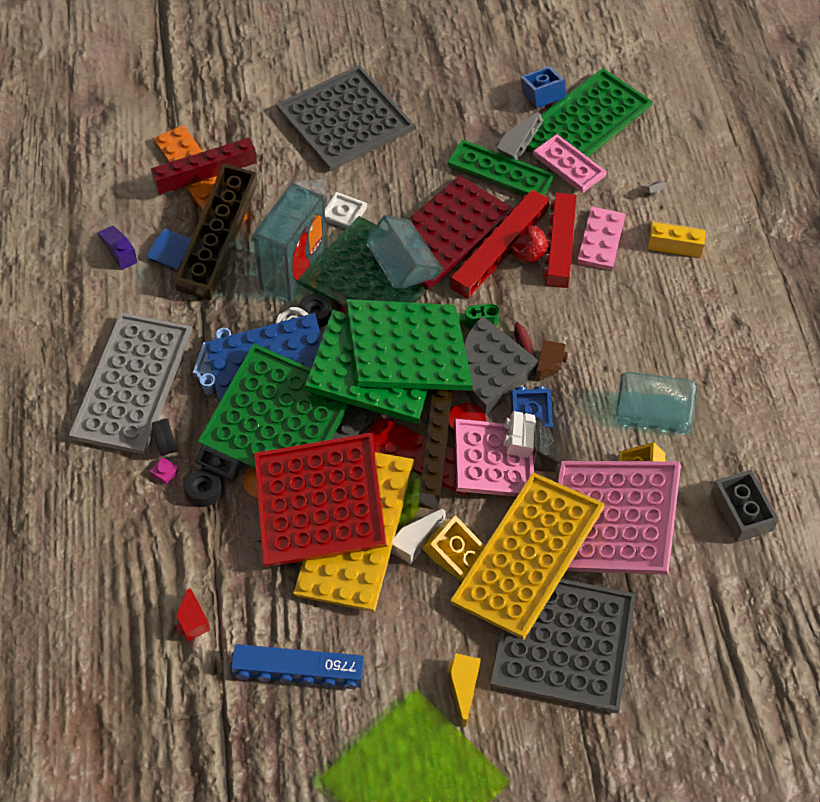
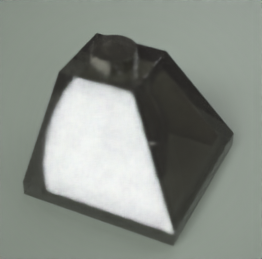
M536 417L533 447L534 471L556 472L557 465H561V453H558V445L540 417Z

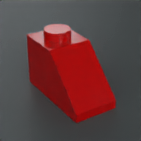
M187 589L176 615L178 624L175 626L179 635H184L188 642L210 631V626L192 589Z

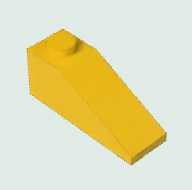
M455 653L454 661H449L447 673H451L450 683L461 725L466 727L481 659Z

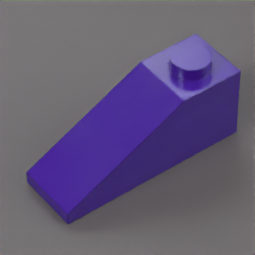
M114 225L97 232L121 270L138 263L135 249L127 237Z

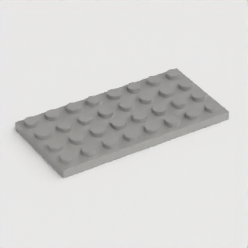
M120 312L70 431V439L145 455L154 432L152 422L159 419L190 338L192 327Z

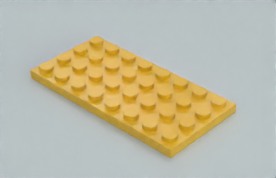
M376 453L387 547L303 561L293 593L294 596L375 612L413 470L414 459Z
M533 472L451 599L452 605L524 640L605 508L604 503Z

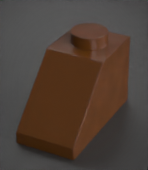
M543 340L536 381L540 382L561 370L562 362L566 363L568 352L564 351L565 344Z

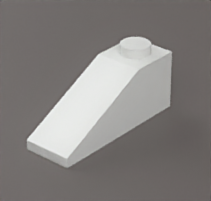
M440 509L403 527L398 534H395L391 553L412 565L423 550L421 546L446 519L445 510Z

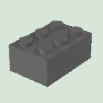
M752 470L715 480L711 494L736 542L774 530L779 519Z

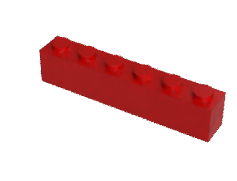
M556 193L555 200L551 199L550 210H553V213H550L549 223H552V226L548 228V237H551V240H547V250L550 252L549 254L546 253L545 264H548V268L545 267L544 278H547L546 286L568 288L577 195Z

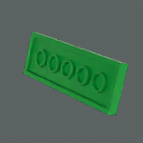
M463 139L447 164V167L523 196L525 194L528 195L531 190L545 196L555 179V174Z

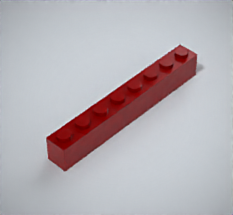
M531 190L528 195L525 194L520 204L514 206L509 216L503 218L502 223L493 229L492 234L488 238L486 237L481 246L473 251L471 257L462 263L461 268L452 274L450 278L451 289L469 299L510 254L512 244L522 237L526 229L535 226L546 214L550 199L534 190Z

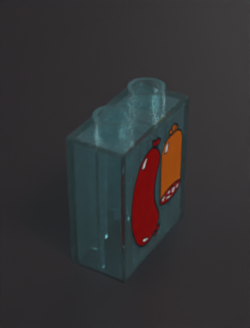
M291 183L254 231L253 237L259 288L291 303L327 253L324 196Z

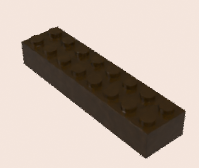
M222 164L176 275L175 284L177 291L212 300L256 189L257 172Z

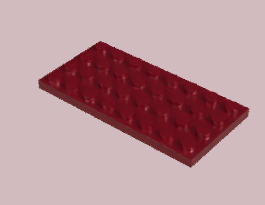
M458 176L373 248L372 255L429 291L492 233L493 229L502 223L503 218L509 216L513 207L463 177Z

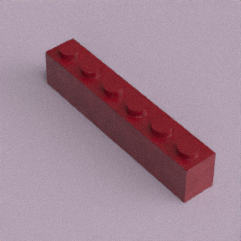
M250 137L159 165L150 168L153 183L158 194H162L218 176L223 163L244 168L257 163L256 149Z

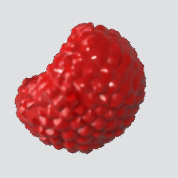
M531 226L526 229L522 237L512 244L511 249L518 260L525 263H533L545 254L548 242L540 228Z

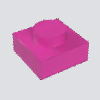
M162 457L150 473L153 477L167 485L178 473L179 469L176 465Z

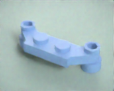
M220 328L217 330L216 338L213 340L231 336V331L228 328ZM203 342L193 370V377L198 378L204 393L211 395L215 392V377L212 374L205 342Z

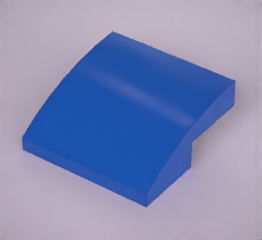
M165 228L152 245L146 257L179 270L191 238Z

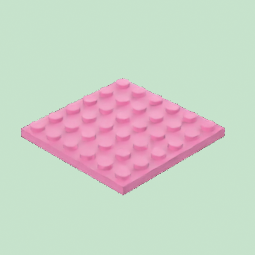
M561 461L558 483L603 502L605 506L566 571L668 575L681 469L680 462Z

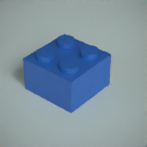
M551 66L520 76L522 93L536 108L566 97L565 79Z

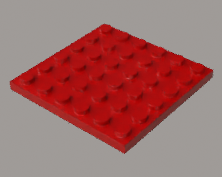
M372 433L254 453L263 565L265 567L387 547Z

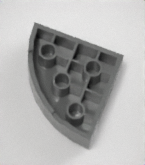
M482 317L468 334L464 346L473 387L467 393L470 396L471 402L479 406L487 416L511 395L512 390L522 386L536 373L538 359L485 317Z

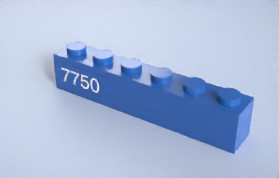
M235 644L231 669L233 676L241 680L256 678L262 682L279 680V682L284 684L300 682L307 686L322 684V686L329 688L343 686L346 689H356V687L361 688L364 655Z

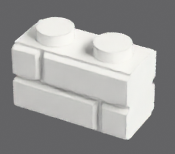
M514 411L510 418H506L505 429L508 430V433L504 437L503 445L507 446V454L525 458L530 457L534 447V415Z

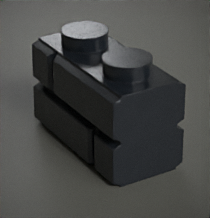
M205 445L201 446L194 462L232 480L236 479L242 466L241 461Z

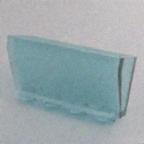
M383 215L367 239L368 248L395 288L404 289L435 279L443 270L423 238L408 219Z
M625 372L620 377L616 392L614 424L635 426L642 429H657L663 432L671 431L679 434H691L698 385L692 380Z

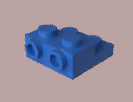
M538 386L534 387V390H527L526 387H516L515 390H512V412L516 411L534 415V429L553 427L551 389Z

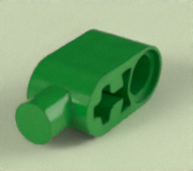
M495 304L468 306L465 313H457L459 323L465 324L468 329H472L482 317H485L493 325L497 326L500 308Z

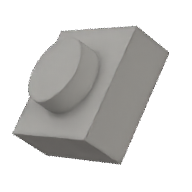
M655 181L641 186L643 193H650V195L659 194L660 190L666 188L663 181Z

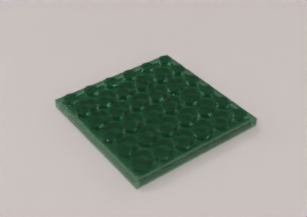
M358 216L298 278V284L321 295L339 307L343 306L345 308L347 299L416 303L427 291L424 287L372 255V249L392 232L361 216Z

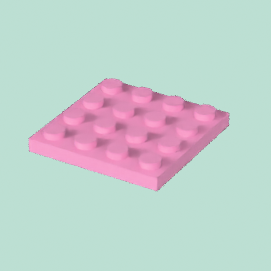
M455 419L456 491L517 497L534 472L533 451L528 458L507 454V446L503 445L504 437L508 433V430L505 429V424Z

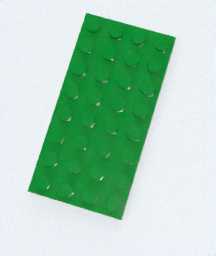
M602 68L541 115L543 122L526 148L533 152L557 134L585 156L590 157L652 106L653 101Z

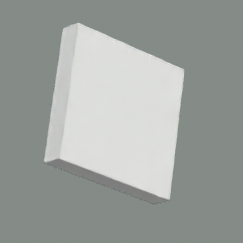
M335 192L321 214L322 220L352 231L365 212L367 203Z

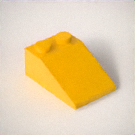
M455 515L446 518L421 548L435 563L463 582L485 546Z

